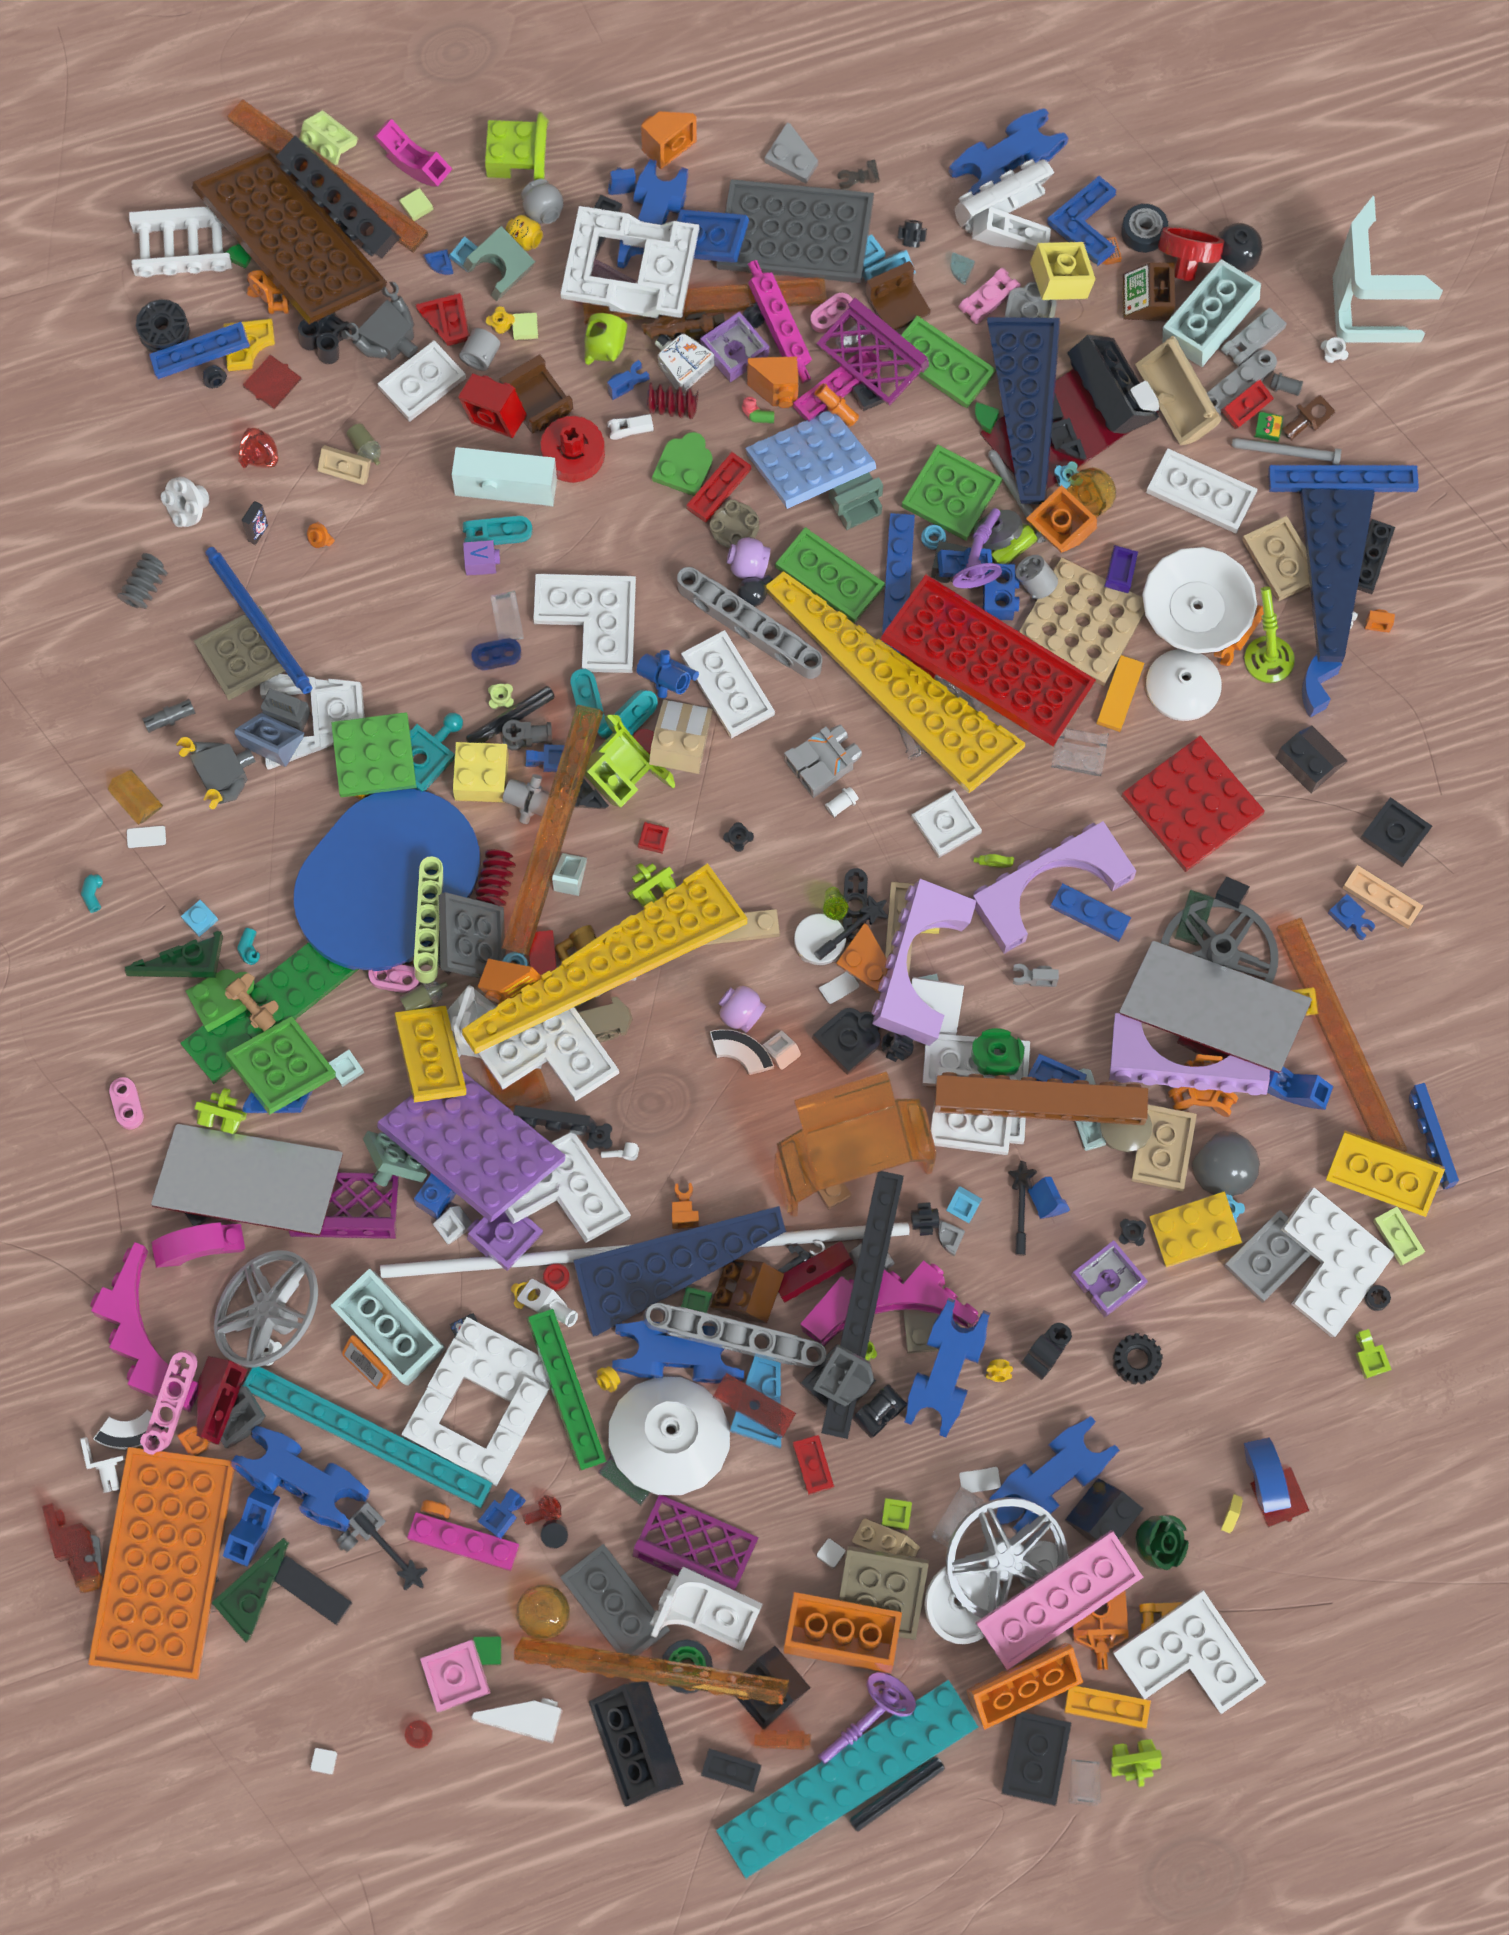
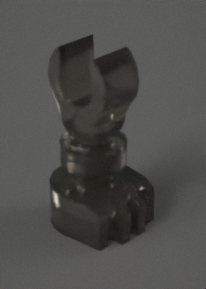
M875 159L867 161V170L858 169V172L842 170L837 174L838 179H849L846 182L839 183L840 188L844 190L851 188L858 182L861 184L865 183V180L868 179L870 184L880 182Z

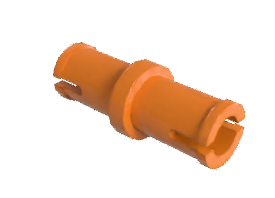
M826 383L818 386L814 395L828 406V411L839 416L847 426L854 425L859 415L845 403V399L842 396H837Z

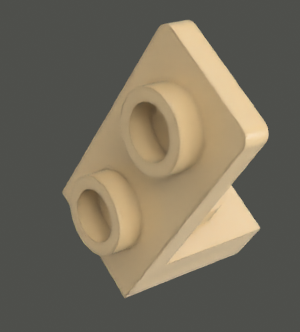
M868 1519L862 1520L852 1540L855 1545L865 1549L915 1557L920 1548L907 1535Z

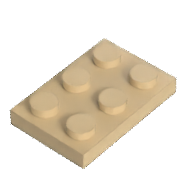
M1287 516L1243 536V543L1277 601L1310 587L1306 548Z
M1148 1105V1114L1152 1122V1133L1146 1145L1136 1150L1131 1181L1183 1191L1197 1114Z

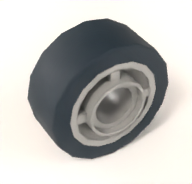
M1142 203L1133 206L1123 218L1121 235L1124 243L1130 249L1137 252L1148 253L1157 250L1162 229L1168 227L1166 214L1159 207L1152 204ZM1141 227H1147V228H1149V229H1148V230H1144V229H1142Z

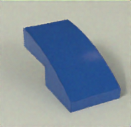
M968 547L965 551L940 550L937 553L939 576L954 577L961 570L967 568L966 565L968 564L971 548ZM981 549L979 557L981 563H992L991 549ZM988 570V571H987L986 573H984V574L987 575V574L990 573L992 570Z

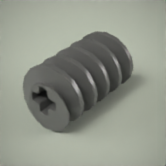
M143 553L141 556L142 560L137 562V568L132 570V576L127 578V584L122 586V593H118L117 597L131 607L147 609L148 606L143 600L151 601L153 599L148 593L149 591L154 593L158 591L153 583L161 585L163 581L158 575L167 576L168 573L163 569L164 565L159 559L151 554Z

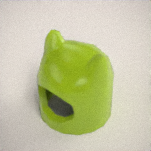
M597 313L590 316L584 339V359L586 365H591L594 360L613 362L619 357L624 347L628 329L627 323L624 320L606 313ZM595 323H604L607 326L606 330L598 327Z

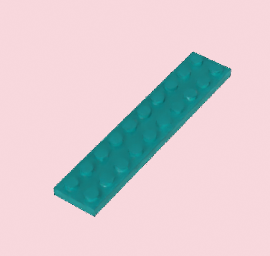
M947 1680L916 1700L915 1710L909 1716L893 1715L859 1737L857 1741L854 1740L852 1745L848 1744L826 1764L823 1762L817 1764L717 1829L718 1835L745 1879L976 1730L979 1726L951 1682Z

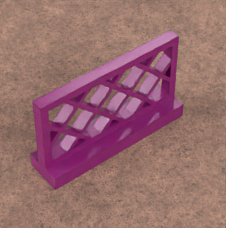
M854 298L848 304L849 308L816 344L822 351L890 406L920 372L923 373L929 367L928 357L859 300ZM849 317L857 322L856 331L843 332V324ZM871 334L875 337V346L861 347V335ZM858 335V347L844 348V336ZM841 337V348L830 349L825 343L830 338ZM890 349L894 353V361L880 362L879 350ZM876 351L877 362L862 363V352ZM859 352V363L848 364L845 361V353ZM908 364L914 369L908 376L898 377L897 365ZM894 366L895 377L881 378L880 367ZM877 367L878 378L866 379L863 376V368ZM895 382L896 390L889 397L881 391V383Z
M338 1173L336 1181L341 1187L332 1194L330 1202L339 1211L334 1216L325 1217L319 1236L289 1231L290 1237L396 1239L399 1176L392 1175L389 1182H393L392 1189L383 1195L375 1188L378 1185L376 1182H369L374 1181L372 1177L375 1173ZM355 1181H363L368 1187L357 1195L349 1186ZM346 1190L354 1199L343 1207L335 1198ZM370 1191H373L380 1199L369 1207L362 1198ZM358 1202L366 1211L359 1217H353L348 1210ZM385 1203L391 1209L390 1217H379L374 1211Z
M659 1495L645 1527L634 1546L632 1557L676 1576L685 1567L736 1591L758 1541V1537L663 1495ZM661 1504L671 1507L675 1517L661 1521L658 1513ZM690 1516L696 1518L700 1528L686 1532L682 1519ZM656 1517L658 1523L653 1524V1521ZM678 1521L682 1534L669 1539L664 1526ZM714 1527L721 1529L725 1538L711 1543L706 1530ZM660 1528L664 1541L655 1544L646 1540L649 1531ZM702 1532L707 1545L693 1550L689 1537ZM742 1538L750 1542L746 1551L736 1554L731 1541ZM685 1539L689 1552L681 1555L675 1553L671 1543ZM727 1543L732 1556L718 1561L714 1547ZM710 1550L714 1563L708 1565L700 1564L695 1554ZM741 1557H744L743 1560H742V1563H741V1565H740V1562H739L738 1559L741 1558ZM734 1560L738 1569L735 1578L725 1575L720 1565Z

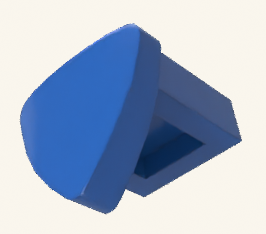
M617 168L615 171H610L609 195L635 192L636 175L634 168L624 170Z
M1051 1176L1042 1178L1032 1186V1189H1028L1040 1219L1055 1217L1070 1211L1066 1200L1061 1198Z

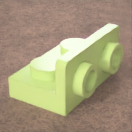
M323 110L304 120L299 137L313 151L333 166L338 164L340 154L356 146L358 137Z

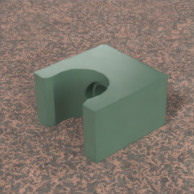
M500 226L466 258L463 267L468 272L473 271L477 265L486 262L498 267L502 280L497 282L491 294L497 302L532 269L535 261Z

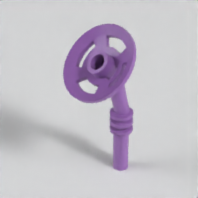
M993 508L984 523L979 525L973 534L974 541L968 564L966 565L967 568L961 570L952 579L955 587L973 588L982 586L1001 575L1002 569L1000 565L981 563L979 560L982 546L992 534L991 529L1001 514L998 509ZM988 570H992V571H991L990 573H988L987 575L984 574V573H986Z
M885 1673L872 1674L867 1680V1689L877 1704L856 1724L852 1723L850 1725L851 1728L847 1727L845 1729L846 1732L842 1731L841 1737L818 1755L821 1762L826 1764L848 1744L852 1745L853 1741H857V1737H861L862 1733L885 1711L898 1716H909L915 1710L916 1702L910 1690L891 1675ZM874 1683H883V1685H877L876 1688L873 1686ZM898 1692L901 1694L904 1700L899 1699Z

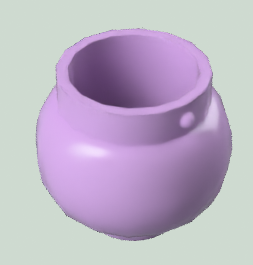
M741 538L736 545L731 544L727 556V564H731L732 573L741 579L748 577L763 579L770 557V548L763 546L762 542L757 539Z
M739 986L735 990L730 987L718 1003L722 1006L720 1009L722 1021L733 1029L740 1028L745 1033L752 1028L766 1008V1005L760 1002L759 995L747 986Z

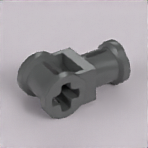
M510 720L502 728L503 744H507L509 750L515 751L522 747H532V743H548V745H552L551 722H547L546 725H531V722ZM516 733V737H511V734Z

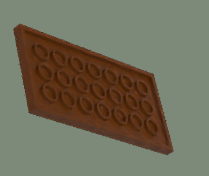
M271 148L193 181L192 189L308 324L382 290V287H386L387 281L328 213L312 199L313 196L309 191L305 192L296 184L298 179L292 173L289 176L279 167L281 162L276 158L277 155Z

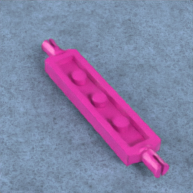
M752 261L748 266L753 274V278L748 284L781 356H797L799 377L802 383L808 382L812 378L807 371L806 365L812 358L773 273H762L758 261Z

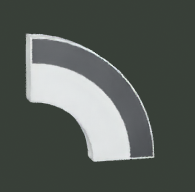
M733 1030L710 1031L717 1058L729 1057L739 1061L746 1068L749 1075L774 1069L768 1052L752 1037Z
M146 1410L143 1415L131 1421H117L109 1417L93 1440L106 1447L126 1450L128 1447L142 1446L140 1444L141 1437L147 1431L152 1413ZM161 1426L160 1429H161V1430H163V1429H165V1428L168 1429L169 1427H162V1426Z

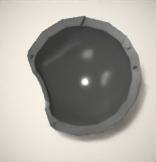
M1220 1131L1215 1134L1192 1162L1195 1179L1205 1191L1212 1195L1224 1191L1227 1195L1231 1196L1242 1195L1253 1186L1259 1175L1260 1168L1257 1150L1250 1141L1236 1132Z

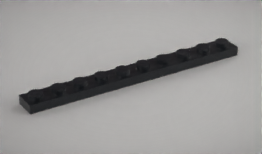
M881 1170L877 1171L840 1342V1346L864 1359L866 1357L904 1179L903 1175ZM828 1398L821 1434L848 1439L856 1399L847 1406H843Z

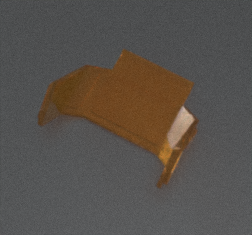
M886 1071L794 1100L802 1129L778 1142L777 1153L774 1154V1176L787 1213L790 1212L792 1217L798 1216V1202L825 1188L908 1162L922 1161L926 1174H931L937 1152L925 1107L921 1106L919 1099L895 1100Z

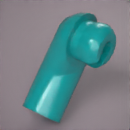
M99 874L88 875L84 879L81 896L90 913L101 909V905L95 896L96 889L100 888L103 884V879Z
M244 928L237 951L243 962L254 965L260 959V953L252 945L257 932L250 928Z

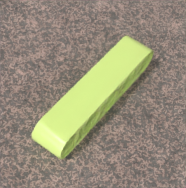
M432 856L423 859L419 868L414 950L415 977L419 982L425 984L433 982L438 974L440 944L438 895L443 893V865L438 858ZM430 869L437 871L434 875H428L425 872ZM427 893H434L436 897L433 899H427L424 897V895ZM425 917H433L435 919L431 923L423 921ZM424 941H431L434 943L430 947H424L421 945V943ZM422 965H430L432 967L429 971H422L419 968Z

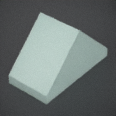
M562 853L553 873L554 891L579 896L587 858Z

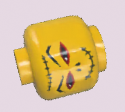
M518 215L515 219H510L506 225L505 230L525 251L539 246L543 232L537 221L525 215Z

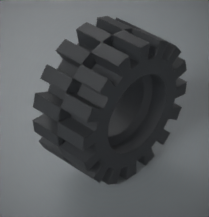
M1135 1333L1134 1336L1128 1335L1125 1339H1122L1116 1347L1112 1359L1114 1360L1113 1367L1117 1369V1375H1121L1125 1382L1131 1381V1384L1135 1385L1136 1383L1145 1384L1146 1381H1151L1160 1370L1163 1354L1160 1353V1346L1155 1344L1156 1340L1153 1338L1150 1340L1146 1334L1139 1336L1140 1333ZM1134 1349L1142 1350L1147 1355L1148 1363L1141 1369L1133 1368L1128 1363V1353Z

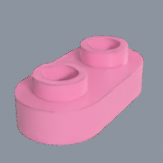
M845 293L835 294L812 312L811 327L818 333H826L849 308L848 304L853 299ZM840 306H842V307L845 308V310H842V311H841V310H838L837 308L840 307ZM824 320V321H826L827 323H826V324H820L819 321Z
M398 965L389 970H369L368 972L371 984L378 989L408 993L420 985V982L415 977L414 967ZM384 973L387 977L384 980H379L378 975ZM411 978L412 982L406 985L403 983V980Z
M118 1078L112 1082L109 1088L116 1119L123 1128L135 1129L141 1125L144 1119L137 1088L130 1079ZM120 1087H127L125 1093H118ZM133 1111V1115L130 1118H126L125 1113Z

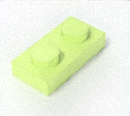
M1398 1207L1373 1220L1400 1266L1424 1254L1425 1250Z

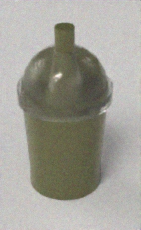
M363 424L352 426L347 431V437L357 451V455L371 459V463L374 462L376 465H379L380 461L378 459L381 456L379 442L375 441Z
M435 980L431 983H422L399 998L406 1011L424 1009L432 1004H437L443 996L442 989L448 985L446 981L439 984Z

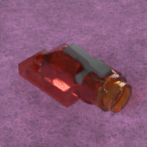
M53 1503L42 1506L55 1559L59 1562L69 1560L67 1564L74 1577L75 1586L79 1588L80 1593H88L102 1587L100 1581L103 1580L101 1575L103 1569L100 1538L91 1535V1532L82 1523L63 1528L62 1525L66 1524L63 1510L58 1509Z

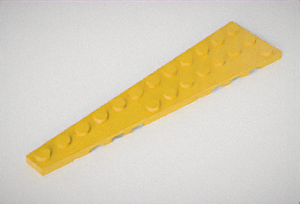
M784 571L766 585L767 593L968 793L972 792L1025 747V742L1001 725L998 726L993 723L983 712H978L969 706L966 700L955 696L947 690L945 685L934 680L931 675L880 639L876 640L866 632V629L860 625H855L847 619L845 614L831 608L825 600L818 595H814L811 590Z
M707 863L685 878L681 885L675 889L670 888L664 892L663 897L654 903L651 901L645 905L644 910L624 919L619 925L614 926L562 961L561 966L552 972L547 971L536 983L531 986L528 984L521 989V993L512 999L507 998L495 1009L488 1011L462 1029V1035L474 1054H477L746 925L748 918Z

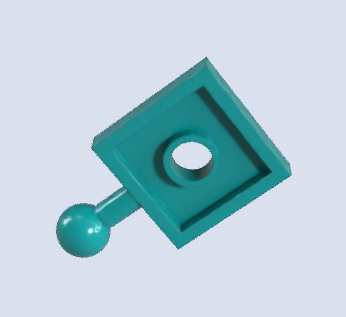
M448 713L443 719L444 726L434 736L418 724L410 731L413 757L416 754H424L427 757L426 761L422 764L414 763L417 786L415 789L421 792L426 791L455 759V753L444 746L442 742L451 732H458L462 728L463 719L458 713Z

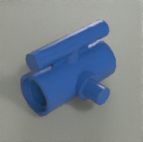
M661 650L655 656L645 654L637 665V674L655 683L659 698H666L668 690L679 695L683 694L687 690L690 680L695 681L699 676L698 671L671 659L670 651Z

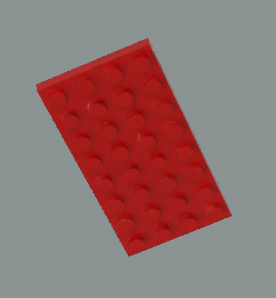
M926 574L880 639L1053 747L1096 681L1095 678Z

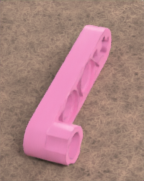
M190 1351L178 1352L169 1363L147 1431L140 1440V1444L144 1447V1452L153 1455L164 1450L172 1441L197 1368V1358ZM184 1357L187 1358L186 1363L190 1366L183 1369L181 1376L173 1375V1373L177 1374L180 1372L181 1364L178 1360ZM175 1381L181 1385L182 1392L179 1396H174L169 1392L170 1382ZM162 1407H169L173 1411L171 1421H165L161 1418L160 1410ZM161 1426H162V1427H169V1430H168L167 1428L161 1430L160 1428H161ZM155 1435L159 1438L160 1443L158 1445L155 1444L156 1439L152 1438V1436Z

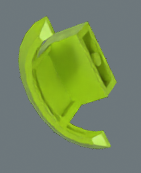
M542 112L538 113L537 122L488 120L485 158L487 178L511 179V170L514 168L534 169V181L544 179L546 134L549 120Z
M606 715L605 721L613 731V734L578 768L611 805L620 808L638 791L635 784L648 771L667 786L674 788L673 774L664 767L649 765L650 754L623 725L621 718L618 715Z

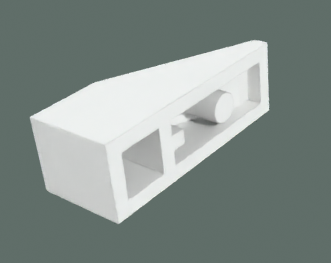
M989 207L974 216L972 239L992 246L1035 251L1038 243H1049L1051 228Z
M542 1698L541 1702L531 1701L475 1712L472 1719L480 1723L553 1743L562 1709L557 1707L558 1702Z

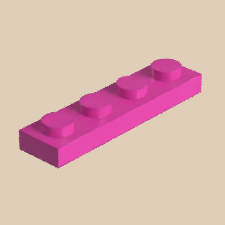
M873 351L862 352V363L877 362L876 354ZM859 352L850 358L847 363L858 364ZM840 366L793 402V408L805 421L809 422L828 410V406L814 395L818 386L826 383L837 396L845 397L853 390L854 386L861 384V382ZM877 367L863 368V376L866 379L877 372Z
M417 1512L407 1537L408 1540L508 1571L512 1570L520 1546L508 1540L499 1539L492 1535Z

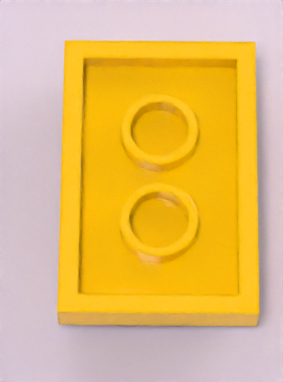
M1225 1191L1149 1216L1166 1267L1242 1243Z

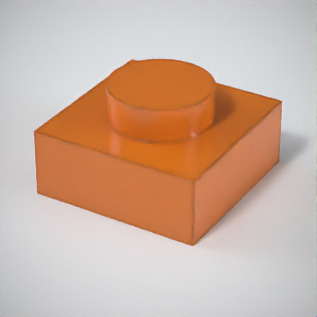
M1382 609L1370 610L1366 618L1365 629L1390 633L1394 624L1395 614L1388 613V611Z

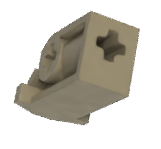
M617 996L611 997L612 1004L578 1012L599 1043L612 1040L620 1034L621 1036L626 1035L633 1020L631 1010Z

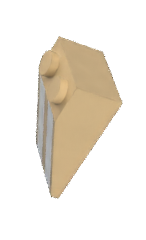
M663 699L651 745L649 765L699 774L713 709Z

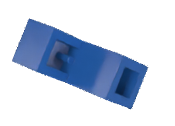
M1317 654L1311 661L1302 684V700L1310 718L1327 709L1331 699L1321 683L1336 676L1342 666L1341 662H1318Z
M1283 1066L1280 1073L1270 1070L1267 1093L1293 1104L1325 1110L1333 1086L1319 1075L1294 1074Z
M1270 1437L1244 1443L1246 1463L1254 1474L1257 1501L1264 1513L1291 1508L1284 1472Z
M257 1488L252 1491L248 1496L242 1519L229 1534L223 1557L248 1567L270 1527L281 1497L274 1494H266Z

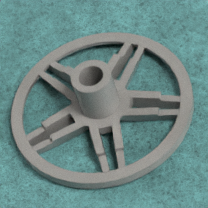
M277 1250L264 1253L252 1259L233 1276L221 1295L214 1319L215 1339L224 1356L244 1367H260L278 1360L298 1343L311 1323L318 1299L317 1278L310 1264L293 1252ZM286 1260L294 1262L272 1289L259 1268L273 1261ZM252 1272H253V1274H254V1276H255V1278H256V1281H257V1283H258V1285H259V1287H260V1289H261V1291H262V1292H260V1293L258 1292L257 1286H256V1284L254 1283V1280H253V1277H252V1274H251ZM304 1274L308 1278L310 1287V1299L306 1315L286 1306L287 1300L300 1285L298 1282ZM247 1278L254 1304L226 1316L232 1296L239 1285ZM298 1317L303 1319L302 1323L297 1322ZM252 1327L247 1358H243L233 1352L225 1334ZM294 1328L298 1329L284 1346L274 1353L262 1357L264 1349L268 1347L273 1329L283 1335L290 1333Z
M1014 1497L988 1501L968 1513L953 1532L946 1553L947 1578L952 1592L958 1601L971 1613L983 1618L996 1608L1000 1580L1004 1581L999 1606L1006 1602L1012 1576L1019 1577L1032 1584L1037 1581V1579L1023 1573L1026 1566L1043 1576L1048 1574L1049 1572L1027 1559L1024 1555L1049 1528L1052 1530L1057 1544L1058 1559L1056 1568L1067 1561L1066 1540L1053 1516L1041 1506L1031 1501ZM1004 1506H1017L1031 1510L1038 1514L1039 1517L1031 1524L1028 1523L1011 1539H1008L993 1509ZM985 1512H989L1001 1538L993 1537L984 1514ZM979 1517L986 1539L983 1552L967 1555L965 1558L955 1560L956 1548L962 1534ZM1045 1521L1046 1524L1038 1531V1533L1036 1532L1029 1539V1541L1024 1546H1022L1021 1543L1026 1538H1028L1037 1528H1039ZM985 1561V1566L955 1571V1567ZM991 1572L988 1610L976 1606L964 1595L957 1582L956 1575Z

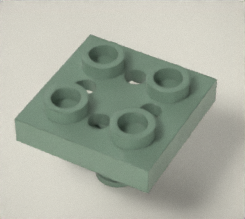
M367 1131L363 1141L377 1168L376 1173L372 1177L374 1182L381 1186H387L392 1175L418 1182L424 1181L427 1173L423 1165L384 1133Z

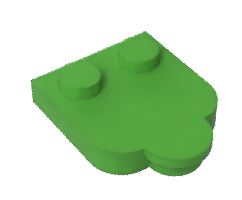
M691 432L682 439L670 440L666 444L653 473L652 481L695 496L704 485L713 462L711 452L705 448L706 442L704 437L699 433Z
M229 969L221 970L216 973L215 978H207L186 990L190 1001L208 1032L247 1009L239 999L232 1000L225 996V988L247 972L235 974L234 971ZM254 980L247 990L248 994L254 989Z

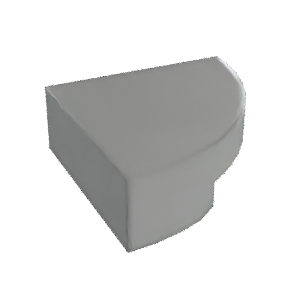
M941 1221L938 1230L940 1243L949 1254L955 1256L965 1231Z

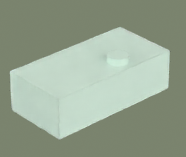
M1221 259L1163 326L1162 343L1171 336H1175L1185 356L1200 367H1203L1260 300L1261 283Z
M456 447L452 469L455 496L553 506L557 483L555 458Z
M370 1268L331 1305L391 1372L407 1386L447 1349L379 1275Z

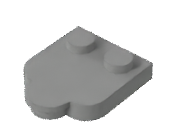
M1030 282L1023 288H1015L1009 293L1005 317L1054 318L1057 302L1056 300H1042L1037 283Z

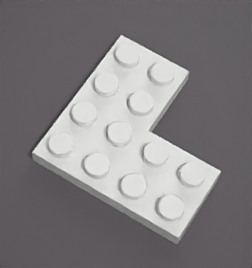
M536 574L534 624L584 625L582 669H587L591 672L633 673L636 576Z
M574 1007L477 1053L502 1089L545 1062H548L575 1101L619 1074L617 1066Z
M939 1034L938 1039L930 1046L925 1045L922 1086L935 1087L939 1067L978 1072L977 1066L971 1057L973 1041L978 1037ZM1022 1041L1025 1052L1018 1072L1014 1075L1006 1076L1017 1077V1080H1021L1022 1077H1028L1030 1041ZM994 1049V1054H996V1055H1002V1054H1004V1053H1000L999 1049ZM1012 1117L1009 1143L1024 1144L1026 1118Z
M571 1132L551 1142L566 1155L565 1161L505 1210V1213L514 1224L549 1204L558 1201L585 1243L627 1221L631 1216L577 1135Z
M1310 1188L1281 1230L1321 1263L1291 1305L1330 1337H1336L1394 1256V1253L1317 1189Z
M1203 1590L1112 1652L1144 1699L1190 1668L1219 1713L1222 1714L1266 1683Z

